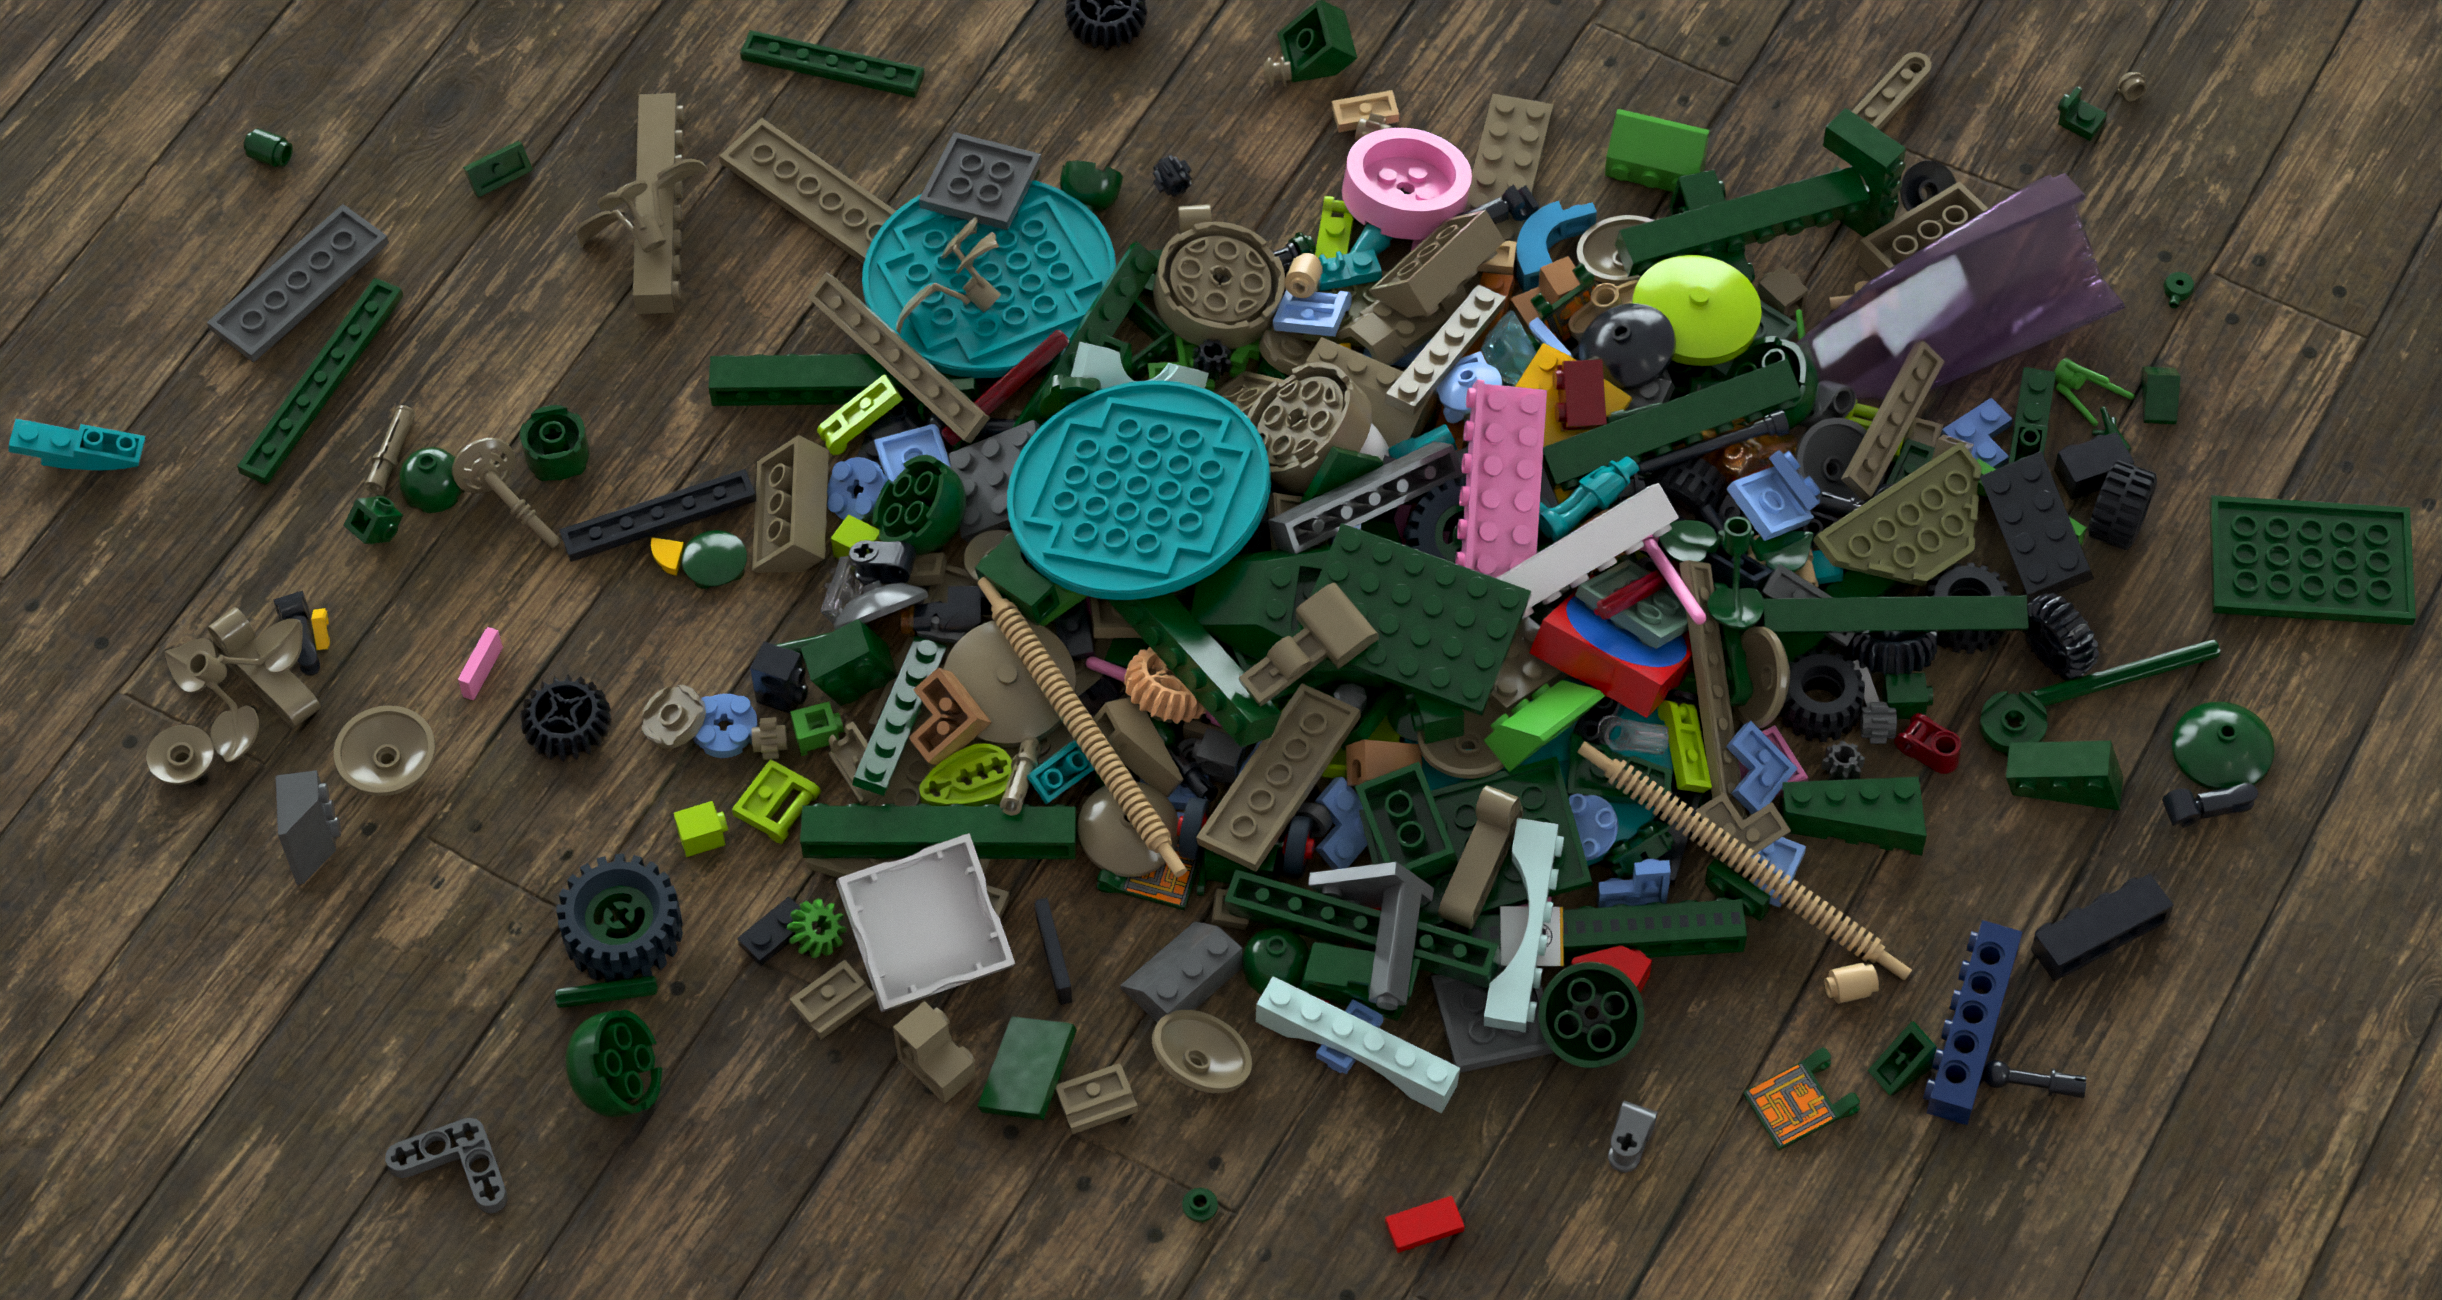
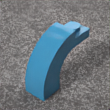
M1556 201L1537 210L1525 222L1519 233L1516 248V276L1523 293L1539 287L1540 267L1552 263L1548 251L1555 243L1584 234L1587 229L1596 224L1597 211L1593 202L1584 205H1574L1569 209L1562 210L1559 201Z

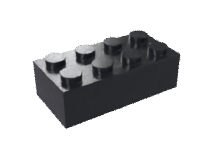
M2042 451L1979 476L2030 601L2046 593L2058 594L2094 579Z

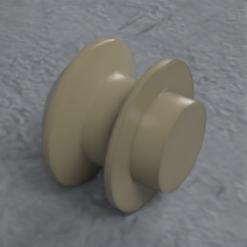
M1284 56L1281 57L1278 63H1273L1270 57L1264 63L1265 82L1270 88H1273L1275 81H1281L1284 87H1286L1287 80H1292L1291 62H1285Z

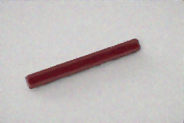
M1061 330L1054 331L979 397L974 404L986 415L992 413L1070 343L1068 337ZM946 426L941 432L943 438L951 445H955L962 439L949 426Z
M1670 561L1681 578L1680 562ZM1657 568L1598 601L1594 613L1595 615H1600L1602 620H1607L1669 584Z

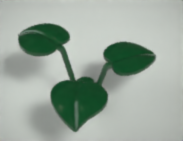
M1739 516L1731 517L1725 522L1724 531L1718 532V538L1711 526L1693 520L1673 521L1670 523L1672 529L1659 536L1664 551L1669 557L1680 563L1687 560L1703 562L1706 558V553H1715L1723 542L1726 552L1734 556L1733 589L1720 588L1715 590L1708 598L1707 608L1710 616L1715 621L1729 628L1739 630L1754 626L1761 619L1764 612L1763 597L1758 590L1754 588L1739 589L1741 555L1751 547L1756 560L1759 562L1765 561V565L1773 571L1778 564H1781L1790 571L1796 572L1806 564L1813 540V532L1790 531L1766 541L1761 536L1754 540V531L1751 530V523L1746 518Z

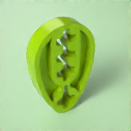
M974 744L959 750L942 760L921 782L919 786L921 803L931 806H949L952 804L984 806L986 804H999L1012 772V759L1003 749L992 744ZM998 765L1004 772L998 774L996 770H993V767ZM983 771L985 775H988V778L982 780L980 776H977V773ZM967 777L969 781L972 780V784L966 786L961 781V778ZM935 788L937 792H940V796L934 797L932 793L930 794V790Z

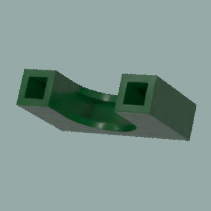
M1845 108L1826 126L1823 147L1855 168L1867 184L1865 188L1870 199L1864 213L1851 220L1846 218L1839 219L1840 222L1862 237H1866L1894 220L1895 211L1899 206L1897 199L1902 187L1901 176L1906 166L1904 162L1906 148ZM1836 166L1831 172L1841 169Z
M1012 532L1007 534L991 553L985 555L979 561L975 571L978 580L985 577L996 587L1003 599L1014 602L1021 614L1038 626L1060 605V601L1054 584L1027 566L1028 560L1021 552Z

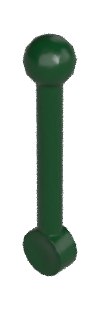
M1204 847L1199 882L1197 886V896H1204L1205 893V858L1208 849Z

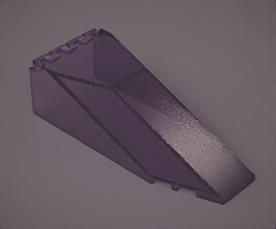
M2064 173L2055 178L2048 175L2030 183L1870 280L1795 344L1812 360L1818 374L1819 383L1829 380L1850 386L1856 393V399L1875 397L1876 400H1884L1914 344L1922 340L1945 361L1930 388L1932 390L2125 308V305L2106 281H2102L2103 277L2096 259L2091 258L2083 261L2094 255L2085 230L2073 232L2084 226L2076 204L2086 200L2084 193Z

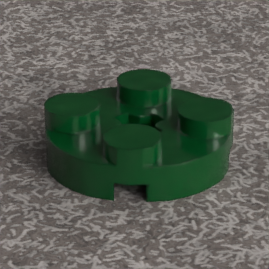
M1062 374L1055 375L1050 378V384L1041 391L1039 397L1040 412L1042 416L1045 414L1050 419L1057 412L1068 406V402H1075L1084 396L1102 390L1101 382L1096 378L1067 377Z
M2003 691L1993 695L1986 701L1978 728L1985 741L1991 747L2003 752L2008 757L2010 743L2043 742L2048 726L2047 712L2043 704L2028 693L2020 691L2018 695L2008 694V691ZM2018 718L2021 722L2019 727L2014 728L2008 725L2006 719L2016 720Z

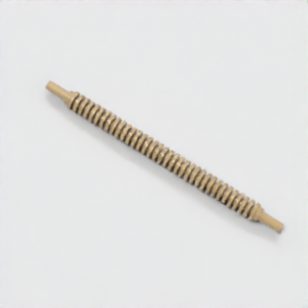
M982 577L977 584L992 605L993 620L1001 629L1008 642H1010L1016 654L1019 655L1018 657L1041 688V691L1064 725L1068 728L1074 740L1077 741V744L1095 768L1106 787L1109 788L1108 790L1118 802V805L1137 833L1141 836L1147 848L1154 850L1155 853H1160L1175 877L1184 875L1187 869L1171 847L1170 831L1159 815H1157V812L1134 781V778L1123 762L1120 761L1121 759L1102 734V731L1070 684L1066 681V678L1030 625L1026 622V619L1017 609L1015 603L1009 602L1008 599H1003L996 587L985 577Z
M1587 742L1582 744L1577 753L1605 772L1604 776L1609 778L1608 783L1612 785L1615 780L1619 781L1615 786L1618 790L1625 785L1626 788L1623 791L1625 795L1632 790L1633 794L1630 798L1635 800L1639 795L1641 798L1637 803L1641 806L1646 800L1648 804L1645 808L1648 811L1652 806H1655L1654 815L1657 816L1662 811L1663 814L1660 819L1664 821L1669 816L1670 820L1667 824L1670 826L1676 821L1678 824L1675 829L1678 832L1682 826L1686 829L1682 834L1687 836L1689 832H1692L1693 835L1690 837V840L1693 842L1699 837L1698 846L1701 847L1704 842L1708 843L1704 850L1709 852L1712 847L1715 848L1712 855L1717 857L1719 852L1723 855L1719 859L1721 862H1724L1728 857L1730 859L1727 864L1728 867L1731 868L1734 863L1738 864L1734 871L1739 873L1742 868L1745 869L1741 876L1746 878L1749 873L1752 874L1749 880L1751 883H1754L1758 878L1760 880L1757 884L1758 888L1761 889L1764 883L1768 885L1764 892L1768 894L1771 889L1775 890L1771 897L1776 899L1779 894L1782 895L1779 900L1781 904H1784L1788 899L1790 902L1786 907L1791 910L1795 904L1797 908L1794 913L1797 915L1801 910L1805 911L1801 917L1804 920L1811 915L1812 918L1809 921L1811 925H1814L1818 920L1817 929L1821 930L1824 925L1827 927L1824 934L1828 936L1831 931L1835 932L1831 939L1836 941L1841 936L1842 939L1839 944L1844 946L1848 941L1849 945L1846 949L1849 951L1855 946L1857 949L1854 955L1857 957L1861 952L1865 953L1861 958L1864 962L1869 960L1874 964L1876 961L1903 981L1906 980L1912 969L1884 950L1885 946L1880 943L1881 939L1876 937L1873 942L1870 941L1874 934L1869 932L1866 936H1863L1866 930L1864 927H1861L1857 932L1855 929L1858 923L1854 921L1851 926L1847 925L1851 918L1846 916L1843 921L1840 920L1844 914L1841 911L1834 916L1833 912L1836 909L1834 906H1831L1827 911L1825 908L1828 902L1824 900L1821 905L1817 904L1821 897L1816 895L1813 900L1810 899L1814 892L1809 890L1804 895L1803 891L1806 888L1804 885H1801L1797 890L1795 887L1798 881L1794 879L1790 885L1788 881L1791 876L1787 874L1784 879L1780 878L1783 874L1781 869L1774 874L1775 865L1771 864L1767 869L1765 866L1769 862L1768 860L1764 859L1761 864L1758 862L1761 855L1757 853L1754 858H1751L1750 856L1753 853L1751 848L1744 853L1743 850L1746 845L1742 843L1737 848L1735 845L1739 840L1736 838L1730 843L1728 839L1731 835L1728 832L1724 838L1720 835L1724 830L1719 828L1717 832H1714L1715 823L1712 822L1708 828L1706 826L1708 818L1704 817L1702 822L1698 821L1702 814L1697 812L1694 817L1691 816L1694 809L1689 807L1687 811H1684L1686 803L1683 801L1678 807L1676 803L1679 798L1675 796L1672 801L1668 800L1672 793L1667 791L1664 796L1661 795L1664 788L1660 786L1657 791L1654 790L1657 784L1655 781H1652L1648 786L1646 783L1649 777L1645 775L1641 781L1639 777L1642 772L1638 770L1635 775L1631 774L1635 768L1632 765L1625 770L1624 767L1627 764L1625 760L1622 762L1616 758L1611 760Z

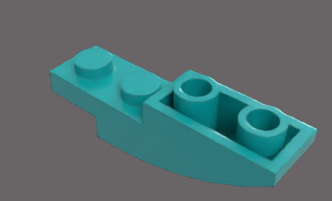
M15 419L8 452L41 458V465L80 470L126 469L139 466L145 436L80 424L79 430Z
M1072 740L1030 772L1027 778L1044 803L1047 804L1095 768L1091 765L1077 744V741Z

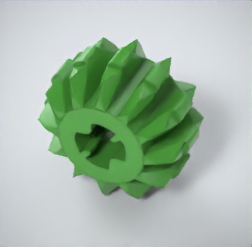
M816 899L813 901V904L809 901L801 903L800 910L795 909L791 912L790 916L795 922L789 923L786 929L796 934L790 938V943L793 944L798 941L801 943L798 950L799 953L803 954L809 950L811 958L819 957L821 952L828 956L833 953V947L842 945L843 941L839 935L844 934L847 928L838 925V922L844 918V914L834 915L832 913L835 909V904L830 903L824 908L822 899ZM813 923H817L816 928L820 926V934H816L817 929H812Z

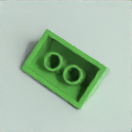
M1618 109L1606 157L1605 176L1613 177L1620 181L1625 180L1642 184L1650 188L1674 192L1678 177L1704 172L1709 130Z
M1565 680L1559 681L1553 687L1546 683L1531 695L1534 699L1531 703L1526 698L1511 710L1514 714L1512 717L1509 718L1505 713L1493 722L1490 727L1494 731L1484 741L1510 772L1571 727L1605 695L1600 690Z

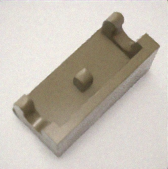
M851 722L845 725L844 732L846 736L842 740L838 741L834 735L830 736L828 742L831 751L828 754L862 805L879 794L852 785L854 775L868 743L855 723Z

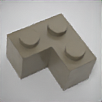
M924 1001L893 1027L898 1059L945 1104L976 1078L975 1059L968 1049L964 1046L959 1048L951 1041L952 1037L948 1027L950 1022L947 1016L939 1008L932 1009Z

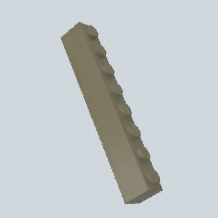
M676 93L639 94L636 181L644 180L648 185V188L642 194L636 196L635 208L640 216L650 214L652 218H655L652 182L658 179L657 174L683 160L682 154L678 155V149L684 148L683 130H679V124H684L685 120L684 106L678 105ZM682 180L666 188L658 189L661 219L664 223V226L660 228L667 242L654 251L644 252L639 241H634L633 298L637 314L675 313V300H680V282L675 281L676 274H681L680 255H676V249L682 248L681 230H677V223H682L681 204L677 205V198H683Z

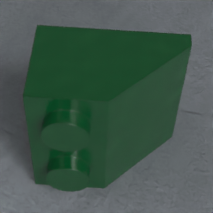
M1317 0L1277 33L1285 62H1291L1292 80L1289 81L1292 82L1336 76L1357 59L1345 11L1323 0Z

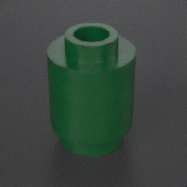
M256 128L248 133L244 140V149L248 158L273 167L285 166L291 159L293 146L282 136Z

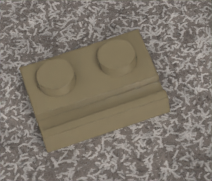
M843 960L790 998L791 1006L809 1027L815 1030L820 1039L826 1037L876 1001V995L873 990L871 991L866 986L865 981L846 960Z
M1121 1063L1057 1084L1055 1088V1093L1072 1134L1138 1112L1137 1102L1133 1097Z

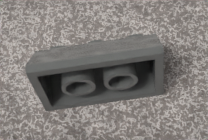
M317 770L276 775L278 836L297 885L304 884L336 851L335 837H341L340 820L338 816L335 817L333 800H329L327 783H321Z
M1194 921L1120 985V989L1158 1023L1163 1016L1174 1011L1195 1010L1243 968L1242 948L1218 926Z

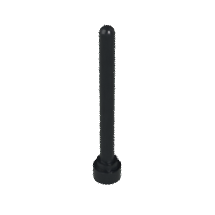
M1782 409L1769 412L1768 417L1763 418V422L1637 463L1640 469L1637 473L1641 475L1766 434L1769 437L1774 435L1776 438L1790 433L1787 418Z

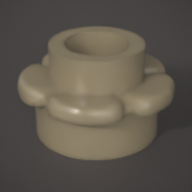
M2139 72L2124 74L2119 80L2117 93L2120 96H2124L2128 101L2140 98L2147 90L2145 77Z

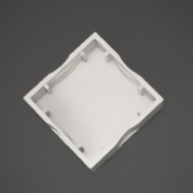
M970 833L927 847L915 855L901 860L884 862L840 877L836 881L881 1013L1015 965L1000 918L990 903L986 889V879Z

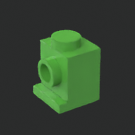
M830 702L790 711L801 756L808 755L807 751L829 746L828 741L831 735H834L839 741L838 733L844 732L839 712L833 714Z

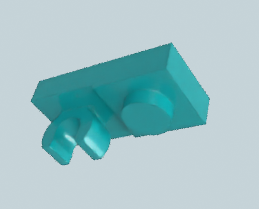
M1374 249L1344 254L1343 256L1338 251L1336 252V257L1326 259L1324 254L1319 256L1323 269L1318 282L1320 291L1382 279V270Z

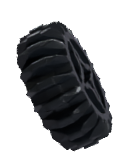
M1066 0L1065 17L1069 30H1072L1074 39L1081 38L1083 45L1091 42L1094 49L1099 45H1103L1107 50L1110 45L1120 48L1121 42L1130 44L1132 37H1139L1141 29L1146 24L1147 6L1145 0Z
M2046 593L2027 604L2029 629L2022 632L2026 635L2025 641L2032 648L2031 652H2034L2038 659L2047 668L2052 670L2054 675L2059 674L2064 680H2074L2091 670L2097 663V657L2099 656V651L2097 650L2098 642L2093 638L2094 632L2088 627V622L2083 619L2081 612L2074 608L2073 603H2067L2064 597H2058L2054 593Z
M1936 632L1855 633L1847 646L1848 656L1852 657V662L1858 660L1860 668L1867 667L1871 673L1882 672L1884 676L1888 673L1895 674L1896 676L1899 673L1910 675L1912 671H1922L1923 667L1930 666L1931 661L1935 660L1938 637Z
M568 674L565 681H559L554 676L553 683L550 685L543 681L541 682L540 691L531 689V699H524V710H521L520 713L522 733L525 734L527 743L530 746H534L535 751L539 755L546 752V756L551 760L558 754L563 762L567 755H572L578 760L580 752L584 751L590 755L592 751L591 745L600 747L602 743L601 737H608L609 731L607 726H610L612 721L610 705L606 700L604 692L597 690L593 681L586 684L585 679L580 676L573 682L572 677ZM587 721L586 724L580 728L581 724Z

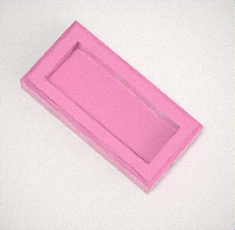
M490 627L485 629L461 672L458 681L464 698L474 701L503 649L498 630Z

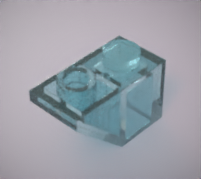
M1511 310L1489 330L1481 347V351L1489 365L1496 368L1501 376L1520 380L1536 355V351L1515 312Z

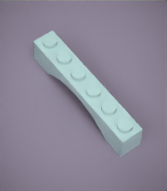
M1517 818L1512 847V862L1519 872L1527 892L1529 920L1524 939L1515 957L1505 970L1489 984L1484 1026L1526 1032L1527 1022L1534 1023L1537 1002L1531 1001L1533 988L1540 989L1542 968H1536L1538 955L1545 956L1548 935H1542L1544 922H1551L1553 902H1548L1547 899L1549 889L1556 890L1559 869H1553L1554 857H1561L1564 837L1558 836L1559 824Z
M1274 976L1257 1003L1255 1022L1285 1037L1316 1042L1349 1055L1383 1075L1411 1099L1439 1113L1443 1112L1458 1085L1459 1067Z

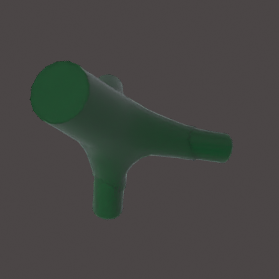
M2102 406L2100 411L2105 430L2093 429L2092 435L2106 436L2117 432L2128 452H2130L2131 447L2117 428V419L2115 417L2110 418L2106 407Z

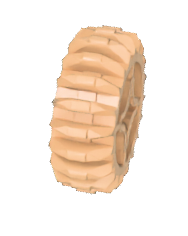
M1150 647L1147 650L1140 649L1139 653L1130 660L1124 676L1125 693L1131 696V703L1140 705V711L1150 712L1151 718L1154 716L1161 717L1163 722L1171 719L1176 724L1180 720L1190 723L1192 719H1199L1203 713H1206V708Z

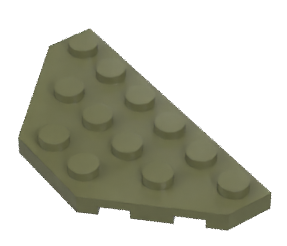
M1961 441L1818 533L1813 541L1832 566L1922 587L1947 568H1951L1953 564H1957L1969 556L1975 549V538L1973 535L1974 524L1977 521L1979 496H1977L1978 481L1980 480L1979 476H1981V466Z

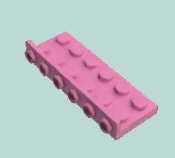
M1477 379L1472 388H1468L1466 408H1471L1470 421L1466 420L1464 440L1469 441L1468 454H1463L1461 466L1462 473L1467 475L1466 486H1461L1459 505L1464 506V519H1459L1457 538L1462 539V551L1457 552L1455 564L1497 578L1537 554L1547 390L1484 384V380Z

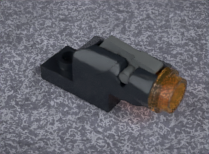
M948 586V603L937 601L926 604L909 605V608H902L901 633L909 634L910 637H915L916 635L931 641L957 643L969 631L983 624V615L993 614L991 611L992 605L979 586Z

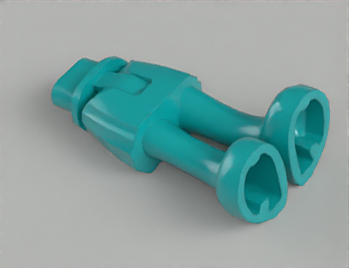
M1628 456L1619 462L1611 460L1608 463L1609 467L1603 465L1580 479V486L1568 499L1558 506L1548 508L1540 502L1538 528L1546 537H1551L1554 542L1567 536L1592 509L1598 507L1605 510L1616 500L1630 483L1629 478L1640 471L1636 462Z

